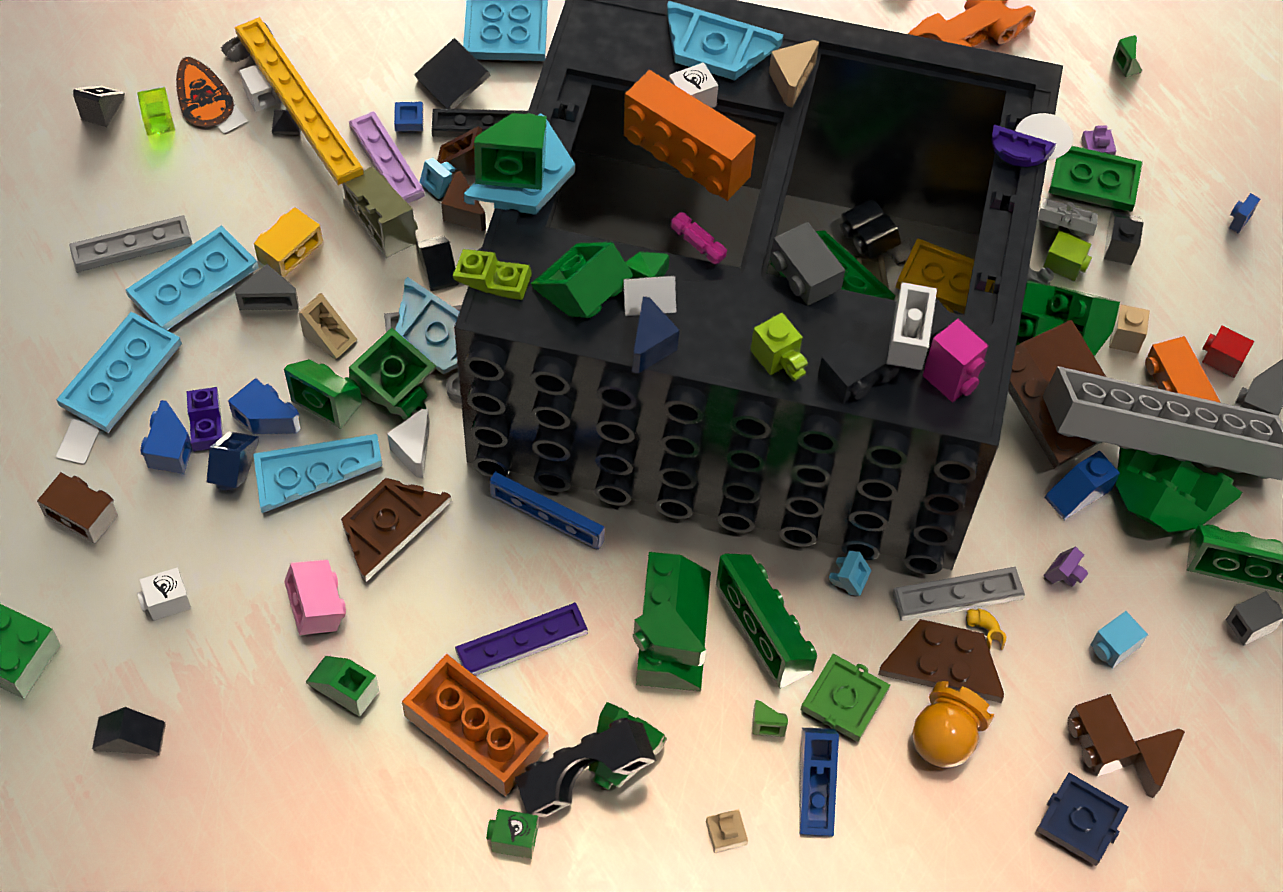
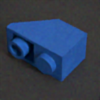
M257 378L228 400L232 416L252 434H297L301 430L298 410L290 402L285 404L279 399L278 393L271 385H263Z
M161 400L157 411H153L151 415V429L148 437H144L142 440L141 455L144 456L148 468L184 474L192 452L191 440L187 430L169 403Z

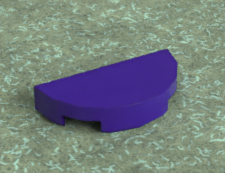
M997 125L993 127L991 142L994 151L1002 160L1012 165L1022 167L1039 165L1049 159L1055 151L1056 143Z

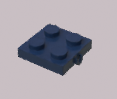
M1068 772L1056 794L1053 793L1046 804L1049 808L1036 831L1097 866L1110 842L1113 844L1118 837L1120 831L1117 829L1129 807Z

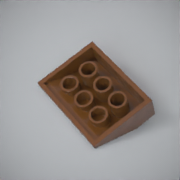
M1072 320L1024 341L1015 347L1008 388L1010 396L1054 469L1099 444L1086 438L1077 436L1067 437L1058 433L1043 398V394L1057 366L1106 377Z

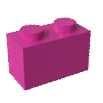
M957 319L933 338L922 376L951 402H954L962 394L968 396L980 383L978 376L986 365L984 358L988 345Z

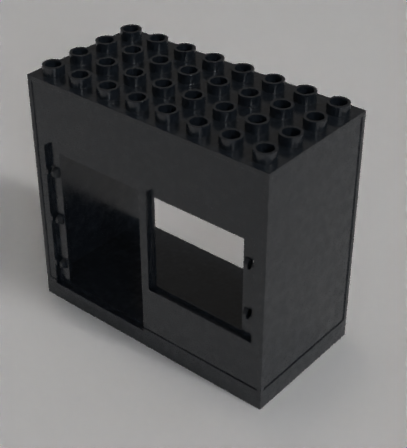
M565 0L527 114L539 115L541 113L547 116V121L571 158L574 151L680 173L679 170L665 161H659L651 152L643 147L634 145L624 136L625 93L648 70L669 81L670 74L690 68L674 61L667 17L668 1L783 34L782 45L777 50L811 40L818 41L816 64L792 108L786 106L769 74L771 54L736 80L711 73L718 84L717 104L712 109L756 135L751 177L742 186L760 189L740 268L724 264L716 265L710 261L550 228L563 185L536 215L519 212L516 209H494L480 251L495 253L497 261L530 265L532 275L523 300L497 296L468 286L454 331L467 462L473 463V467L478 472L492 477L495 472L505 477L509 475V472L531 476L539 486L551 491H566L570 488V485L593 490L600 500L613 505H626L630 503L631 499L656 504V508L660 513L671 518L685 519L691 517L692 513L717 518L718 523L722 527L734 532H750L754 527L777 531L784 541L796 546H811L816 541H822L842 546V551L846 555L849 551L860 552L865 560L876 559L879 554L904 560L907 568L917 573L935 574L940 572L942 568L953 570L999 446L1047 160L1039 165L1029 167L1015 166L1002 160L995 153L991 142L993 127L997 125L1015 131L1018 124L1030 115L1038 113L1055 115L1064 65L739 0ZM786 195L851 209L873 199L881 207L884 214L890 217L979 235L964 315L951 313L956 320L959 319L988 345L984 358L986 365L978 376L980 383L968 396L962 394L954 402H951L922 375L928 358V352L922 370L904 367L890 381L886 383L881 381L874 385L864 397L857 400L853 398L845 404L841 403L818 376L821 357L848 340L868 348L889 346L897 301L841 289L807 306L800 296H796L792 292L787 278L767 274L773 239L777 234ZM613 242L625 262L638 252L664 253L670 256L669 269L663 277L675 276L676 312L665 313V315L680 330L677 351L640 373H632L633 353L640 315L625 316L624 290L601 304L602 309L590 318L569 317L532 287L531 283L577 243ZM987 279L994 281L992 293L985 292ZM780 313L786 316L803 337L800 353L805 357L808 365L803 367L806 375L795 381L789 377L784 368L770 375L750 351L754 328Z

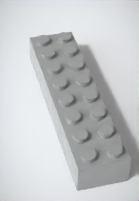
M1057 366L1043 394L1057 432L1064 436L1082 437L1095 443L1105 442L1117 445L1123 449L1133 448L1145 451L1151 455L1170 456L1179 461H1193L1207 467H1221L1234 473L1244 472L1253 474L1262 479L1272 478L1281 481L1283 479V423L1278 415Z

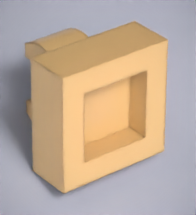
M739 809L706 817V824L715 853L748 845V837Z

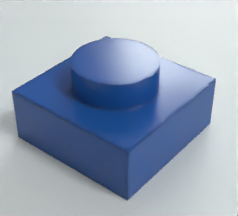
M395 102V131H423V102Z
M1250 193L1244 203L1240 200L1237 202L1230 213V216L1234 217L1229 227L1231 230L1238 234L1252 217L1260 198Z

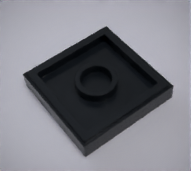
M455 38L414 74L416 79L446 109H455L491 76L488 70Z

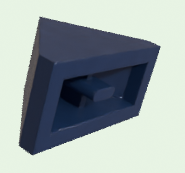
M643 296L633 353L632 373H640L678 350L680 330L650 297Z

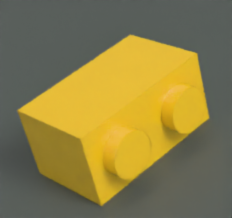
M294 207L287 214H283L267 232H263L254 242L257 260L264 265L268 264L284 278L323 243L321 227L313 219Z

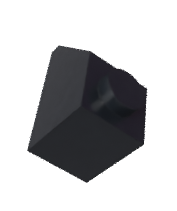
M1115 211L1111 212L1103 259L1128 265L1133 264L1141 244L1144 224L1140 217Z

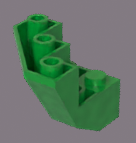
M1027 281L1016 346L1072 320L1095 357L1114 330L1120 302L1076 290Z
M1133 448L1119 449L1117 470L1120 474L1116 480V486L1128 511L1167 532L1196 529L1198 524H1205L1239 499L1243 492L1232 485L1234 482L1232 478L1220 472H1217L1215 476L1203 472L1192 464L1193 461H1179L1173 457L1160 454L1151 455L1145 451Z

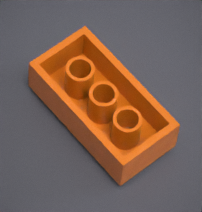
M648 70L625 93L624 136L631 143L643 147L651 152L659 161H665L679 170L683 176L695 180L703 185L711 194L718 195L726 201L751 177L756 135L651 70Z
M448 654L432 668L402 701L404 716L505 797L517 784L515 777L526 772L525 768L537 762L549 748L547 731Z

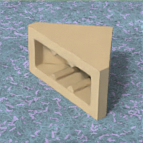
M811 40L775 50L771 53L769 74L788 107H793L816 64L818 41Z
M319 293L299 312L303 336L334 359L340 357L357 340L322 293Z

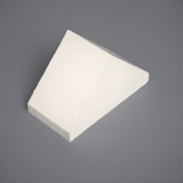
M421 409L387 433L390 450L417 478H423L430 428L428 409Z

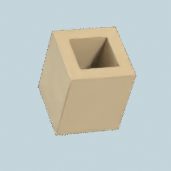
M1120 304L1114 330L1110 335L1109 348L1139 353L1147 336L1150 310Z

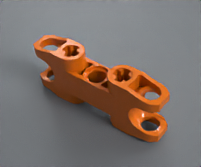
M967 0L964 5L966 11L949 20H946L940 13L933 14L923 19L908 34L974 47L992 37L999 45H1002L1016 38L1019 33L1033 22L1036 10L1029 5L1018 9L1009 8L1004 5L1008 0Z

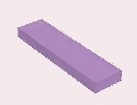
M375 111L349 121L350 129L380 175H384L395 191L407 203L424 197V189Z

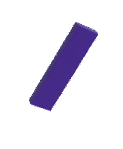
M575 602L455 646V651L461 665L476 676L587 635L588 628Z

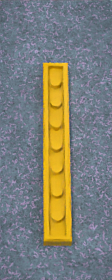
M258 17L236 26V35L337 185L363 175V167L262 19Z

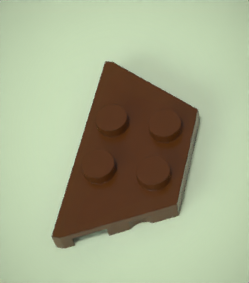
M385 478L341 518L342 525L363 580L367 582L452 502L451 495L446 492H442L440 495L424 491L422 486L414 484L405 485L398 480Z
M920 619L881 664L878 673L881 676L933 688L937 682L948 681V688L960 691L961 687L964 686L985 700L1002 703L1004 699V691L984 633Z

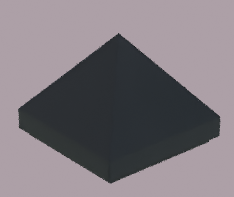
M274 109L272 134L300 135L301 130L288 110Z

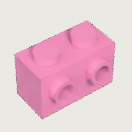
M329 561L291 563L284 582L299 635L337 631L341 619L345 617L346 606L344 600L339 598L337 575L331 571Z

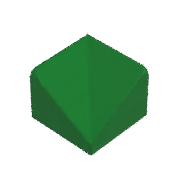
M1136 35L1119 39L1113 56L1114 61L1125 77L1142 72V68L1136 59Z
M638 252L626 261L627 266L634 275L630 279L663 277L669 269L670 256L664 253Z

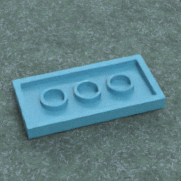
M221 225L127 288L126 293L154 324L169 330L257 270L259 266L257 260Z
M130 312L56 399L58 405L109 433L182 345L180 337Z

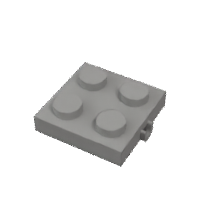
M1042 198L1037 219L1042 220L1041 224L1054 229L1063 226L1069 228V232L1076 236L1086 237L1087 234L1094 236L1098 214L1077 208L1072 202L1063 204ZM1067 206H1072V210L1068 211Z

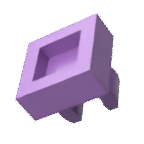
M1107 125L1095 126L1093 131L1083 132L1081 139L1085 149L1112 155L1116 154L1112 132L1107 130Z
M1076 546L1060 553L1043 576L1052 584L1064 580L1071 587L1077 581L1082 583L1088 575V572L1078 565L1084 554Z

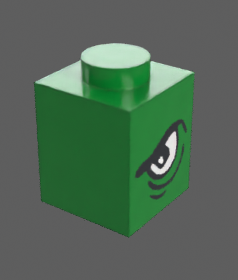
M498 809L496 819L489 820L486 840H491L492 852L532 859L539 828L538 815Z

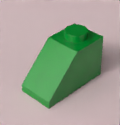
M667 599L634 620V634L632 635L634 642L641 651L646 650L653 659L693 666L704 664L706 648Z

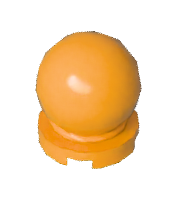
M940 681L936 683L929 695L931 705L926 706L915 719L912 737L916 751L926 762L939 767L954 768L965 763L974 753L979 741L978 731H985L989 727L994 714L987 712L990 705L970 689L962 686L960 691L948 688V681Z

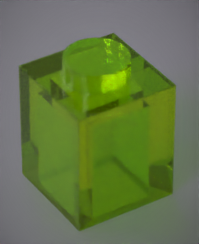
M161 87L137 92L147 136L175 131L166 88Z

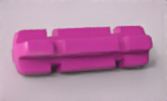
M680 212L671 221V228L679 235L684 234L683 238L701 254L706 253V258L713 264L717 265L725 259L727 249L718 241L714 243L715 238L696 222L691 223L692 219L685 213Z

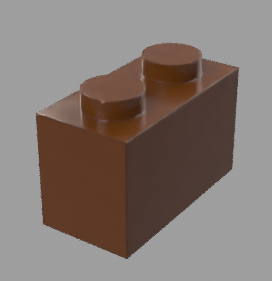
M62 472L59 473L37 500L44 516L94 544L118 516L113 504L114 500L109 494L102 490L96 492L90 489L81 478L77 476L71 478Z
M1111 694L1074 706L1068 717V728L1072 736L1078 738L1083 748V759L1089 768L1092 767L1096 777L1132 765L1140 751Z

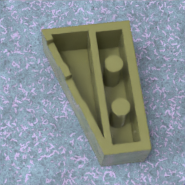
M372 166L363 170V175L343 183L344 197L382 253L388 258L416 244L418 226L414 219L413 208L387 182L384 175H380Z

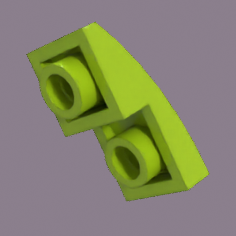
M463 249L453 278L464 285L483 292L523 300L532 271L530 265L497 261L496 255L493 252Z

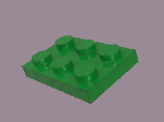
M1071 146L1067 153L1055 159L1048 193L1132 212L1136 202L1143 161Z

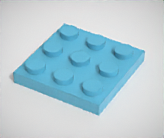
M466 0L463 47L476 59L545 61L548 0Z

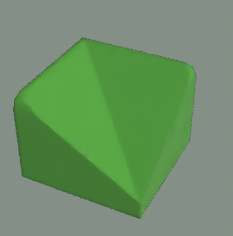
M755 700L752 733L754 735L785 736L788 725L787 715L785 713H778L763 702Z

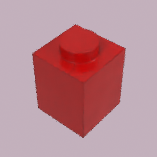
M1221 326L1216 336L1210 333L1202 349L1207 351L1202 363L1235 378L1255 341L1227 327Z

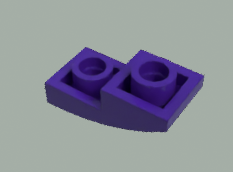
M212 387L186 391L193 451L210 449L211 445L223 437L218 388Z

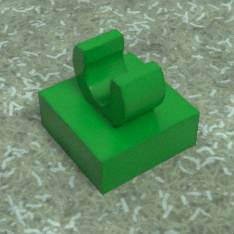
M417 386L394 409L387 407L390 413L401 415L406 421L413 416L412 412L415 409L417 411L426 409L423 401L428 396L422 387Z

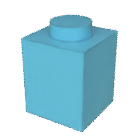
M1125 611L1101 628L1090 645L1100 660L1107 662L1111 668H1114L1137 651L1144 643L1148 634Z

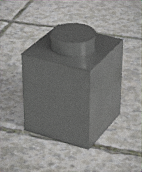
M1267 591L1234 606L1226 621L1244 646L1275 631L1283 621V614L1280 605L1275 600H1272Z

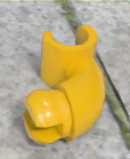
M969 609L966 614L967 624L971 627H982L988 631L986 642L989 650L992 640L999 641L1001 650H1003L1007 636L1001 630L996 618L984 609Z

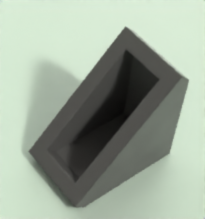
M268 264L235 289L239 310H299L296 288Z

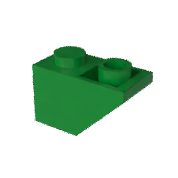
M325 656L306 680V684L359 717L379 692L376 675L347 658Z

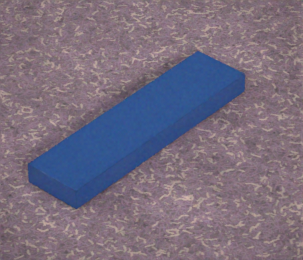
M497 472L491 477L490 491L492 497L595 549H600L605 535L604 526Z

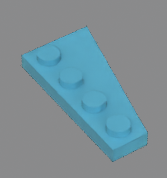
M377 434L253 454L262 513L382 467Z

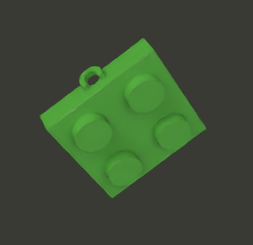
M833 653L802 703L800 710L823 722L824 725L827 724L832 729L859 742L886 696L890 684L868 673L866 666L862 664L855 666Z

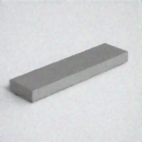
M185 215L70 243L69 246L74 266L78 273L192 244Z
M1016 566L897 587L893 590L901 621L1021 600L1025 596Z

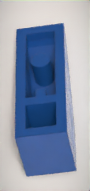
M802 727L800 753V834L834 836L839 733L835 729Z

